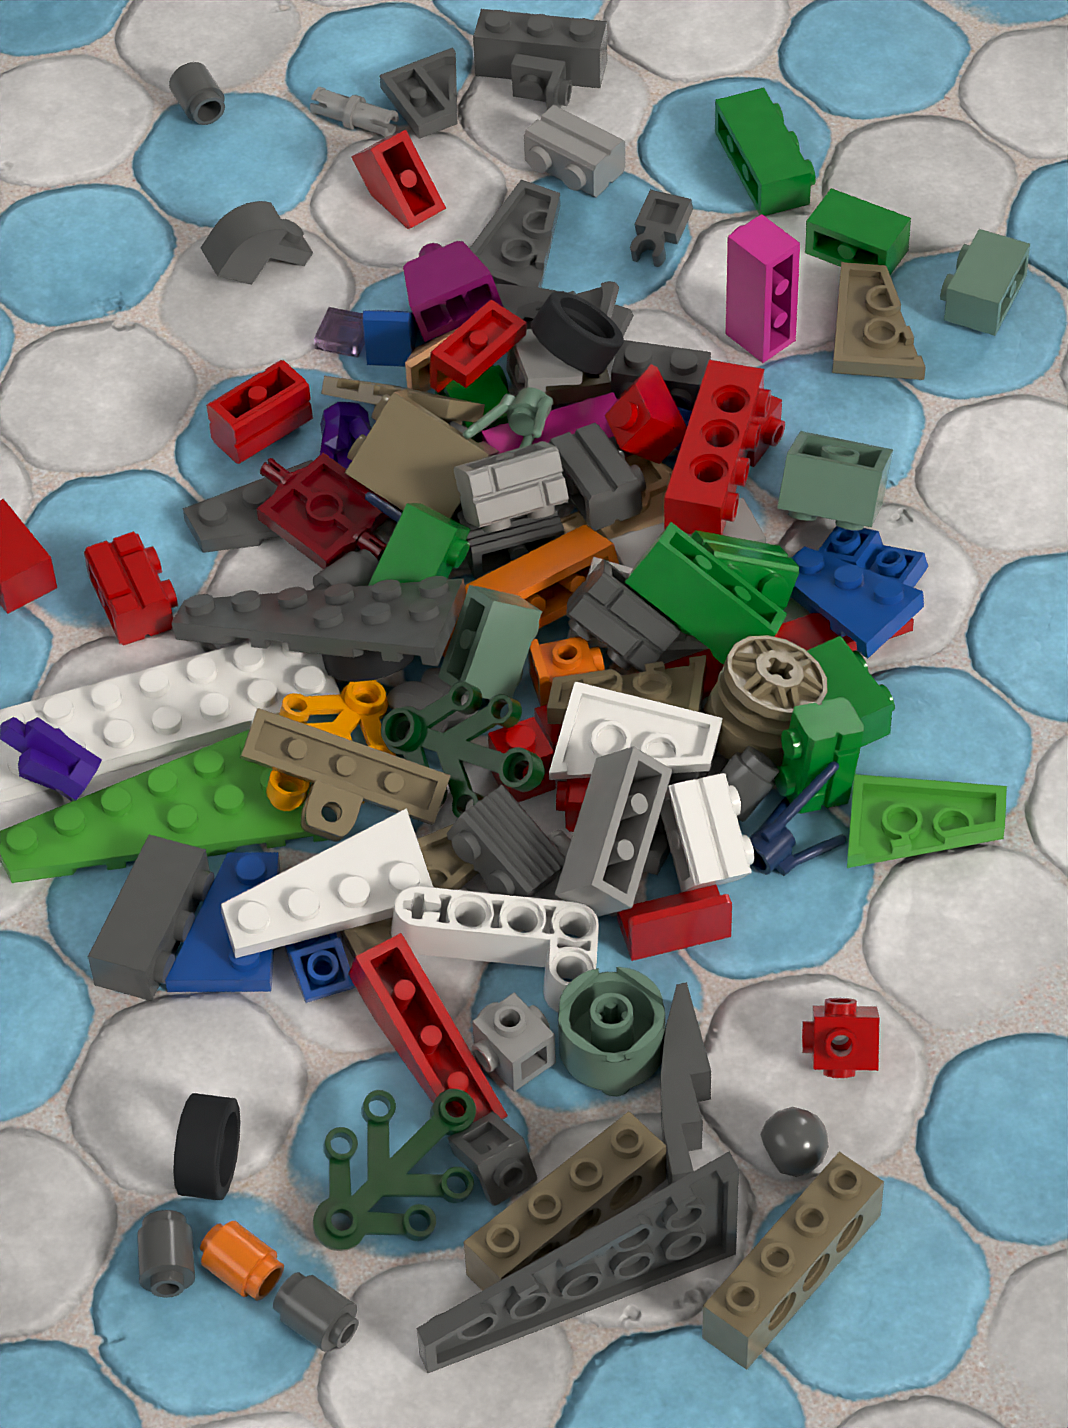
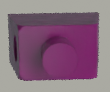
M455 241L443 247L438 243L426 244L421 248L418 258L407 262L403 266L409 305L424 342L459 328L491 299L504 307L489 269L463 241Z

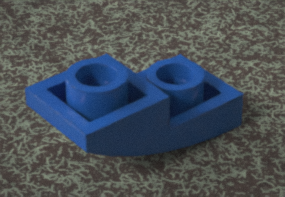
M836 525L818 550L821 553L911 587H915L929 567L924 552L883 545L879 531L866 528L862 530H848Z
M336 932L284 946L305 1003L356 988L348 975L350 966L341 938L337 937Z

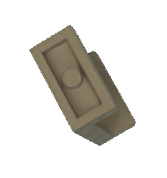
M396 391L391 396L385 394L372 413L371 418L376 420L369 434L367 436L361 434L352 445L347 455V458L352 462L345 473L402 511L407 503H421L456 521V512L463 510L460 501L461 495L458 491L454 475V467L497 455L499 451L484 441L477 443L471 438H464L462 432L411 400L412 395L407 391Z

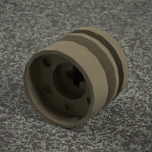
M768 635L749 636L735 643L724 662V667L719 673L718 682L712 689L702 713L722 718V725L715 749L723 757L730 760L736 752L742 753L747 746H752L766 755L776 766H782L784 751L781 736L783 730L789 729L794 706L814 702L821 705L827 694V677L817 660L805 649L786 639Z

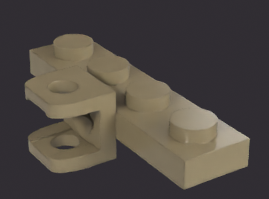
M257 708L240 755V759L312 783L302 808L301 827L305 832L334 842L340 841L350 832L357 819L362 801L395 813H399L407 808L410 818L433 825L450 775L260 708ZM322 808H331L336 814V821H326L322 816Z

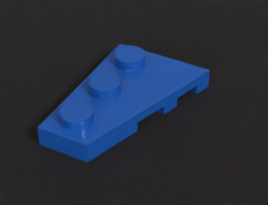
M804 546L791 557L799 566V575L790 597L810 613H820L829 620L830 629L838 636L844 637L847 635L857 644V651L867 659L924 607V594L922 590Z
M279 852L227 853L165 980L167 992H271L274 949L235 958L222 916L221 904L280 874Z

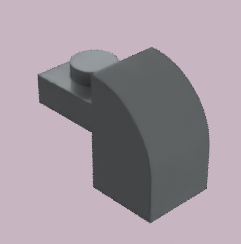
M267 201L246 203L228 212L217 222L200 247L218 277L251 285L270 258L305 266L313 254V251L303 237V230L296 223L288 219H281L272 203Z

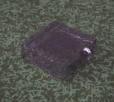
M328 307L314 337L315 349L358 358L365 344L363 313Z

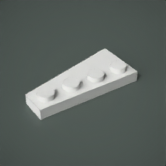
M406 808L222 903L221 911L235 958L392 918L396 898L404 889L415 886L433 887Z

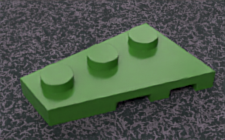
M855 774L847 868L1004 839L1007 786Z

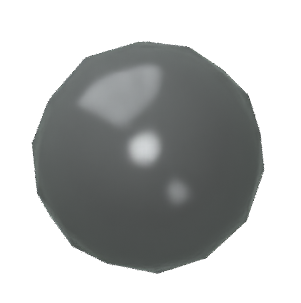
M796 1107L777 1111L766 1120L760 1134L763 1145L779 1172L794 1177L811 1173L823 1163L829 1148L827 1131L820 1118L807 1110Z

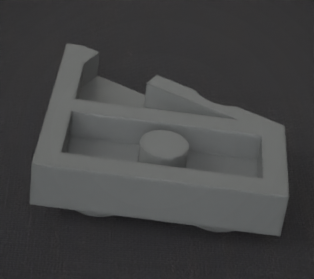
M453 47L380 75L382 91L419 139L458 124L456 52Z

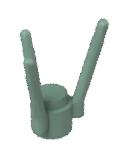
M533 387L520 390L516 397L511 394H505L501 402L463 432V436L466 439L472 438L506 413L512 431L523 436L520 448L531 445L535 438H539L542 435L545 421L551 412L553 399L547 396L545 392Z

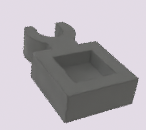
M650 189L634 224L638 236L633 239L630 245L633 261L638 262L644 251L653 250L654 266L660 267L666 259L664 244L665 242L679 243L693 211L691 199Z

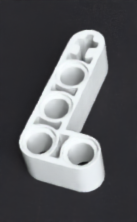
M415 886L404 889L396 898L391 936L394 937L402 933L412 952L417 955L545 967L544 998L549 1007L558 1012L560 997L566 986L570 983L564 981L563 978L574 979L588 970L596 969L599 923L597 915L591 908L577 902ZM461 924H471L475 927H466ZM513 929L525 930L526 933L517 932ZM566 934L576 935L579 938L568 937Z

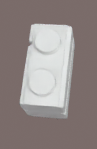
M724 773L675 783L667 787L660 812L681 892L715 884L731 883L752 873L750 865L754 862V849L749 837L741 834L737 815L741 811L740 797L736 788L733 785H728L726 774Z

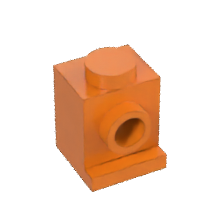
M580 636L540 645L538 640L534 639L528 651L529 673L540 706L548 704L553 678L605 670L599 646L589 648L587 640Z

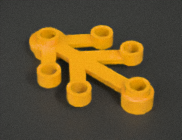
M376 680L350 682L343 688L341 694L304 696L292 693L284 697L279 712L280 716L351 741L350 734L359 724L367 746L396 756L395 753L387 748L381 736L380 719L387 712L388 702L384 687ZM291 708L298 709L301 712L292 711ZM339 714L333 722L307 723L310 715ZM272 770L266 794L275 808L281 811H292L304 803L310 783Z

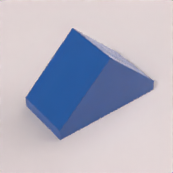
M364 310L363 329L367 365L405 367V362L415 349L418 325L412 311Z

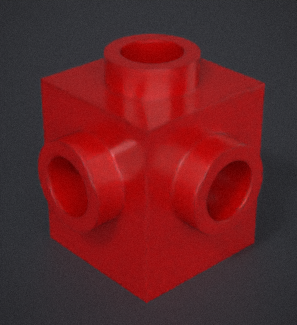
M851 998L825 999L824 1006L813 1005L812 1021H802V1053H812L813 1069L823 1070V1075L831 1078L854 1077L856 1070L879 1071L880 1017L877 1006H857V1001ZM839 1035L847 1036L842 1040L834 1039L836 1036Z

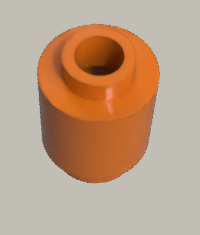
M230 1221L225 1225L221 1223L216 1224L205 1235L200 1245V1250L203 1252L201 1265L242 1297L250 1295L257 1301L263 1299L275 1287L284 1271V1264L277 1260V1252L237 1221Z

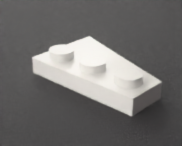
M574 682L550 767L549 780L590 778L596 758L633 746L673 770L672 773L710 771L722 725V718Z

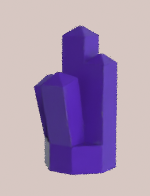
M337 402L324 409L320 423L322 433L320 455L324 452L347 469L352 462L347 458L352 445L361 434L367 436L372 429L368 411L359 403Z
M12 717L0 725V740L21 753L18 761L19 777L55 790L70 801H76L82 794L102 761L101 758L70 739L60 728L55 729L39 717L28 721L26 724Z

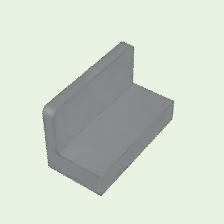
M527 329L526 336L507 353L506 370L516 396L520 390L528 387L537 388L545 392L546 386L578 385L582 383V371L567 365L551 354L538 341L532 329Z

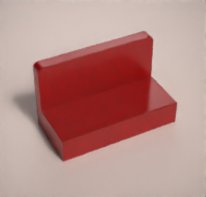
M492 299L488 301L430 352V387L440 392L454 380L467 388L526 336L527 322Z
M715 884L636 903L630 909L618 911L617 921L631 961L731 937L732 902L729 895H720Z

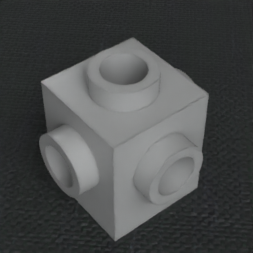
M515 992L499 1003L493 1002L481 1010L477 1018L472 1021L474 1045H472L471 1049L475 1059L485 1071L490 1073L494 1070L513 1092L556 1063L555 1034L550 1030L546 1017L536 1006L531 1005L528 1007Z

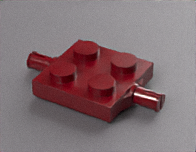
M324 452L308 466L294 472H289L273 458H269L268 464L264 462L261 466L260 475L266 477L278 487L275 493L257 508L258 520L322 569H325L348 552L359 548L370 551L380 561L387 545L374 536L373 532L390 517L366 501L365 494L371 492L391 506L392 503L346 474L347 469Z

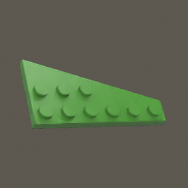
M248 729L79 798L76 801L1 830L0 861L11 882L17 883L73 875L78 868L106 864L107 870L126 868V862L137 859L149 834L206 849L207 857L234 852L239 846L266 843L268 849L286 846L285 840L312 836L314 842L327 841L328 839L305 832L302 829L301 812L304 803L292 811H281L271 804L266 794V788L272 769L240 759L249 732Z

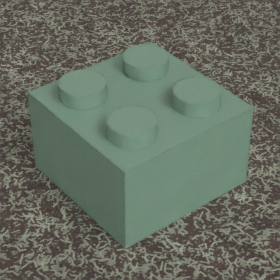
M800 431L787 452L777 508L788 510L789 516L799 520L813 521L817 517L836 520L835 524L838 527L848 530H862L864 526L872 527L883 504L893 449Z

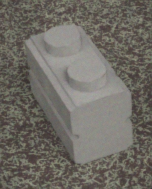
M555 105L550 107L541 116V120L537 119L525 131V161L533 170L539 173L547 172L562 180L571 190H582L597 198L608 187L609 182L613 183L624 172L625 141Z
M542 441L455 466L454 475L458 491L461 495L460 501L466 522L478 528L482 527L484 532H495L510 527V519L527 514L528 519H538L554 514L556 512L555 505L568 502L569 500L565 478L562 475L563 469L559 450L556 446Z

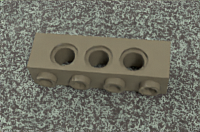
M628 1111L464 1241L466 1275L483 1291L577 1238L588 1229L600 1225L637 1204L666 1180V1145Z
M839 1151L703 1305L702 1338L747 1370L881 1216L884 1181Z

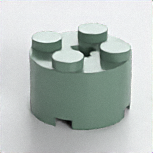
M616 967L617 972L599 973V968H596L574 978L566 986L560 997L558 1011L559 1055L564 1066L575 1079L589 1087L602 1090L606 1095L617 1097L627 1093L630 1088L648 1080L661 1065L665 1037V1008L660 990L644 974L624 967Z

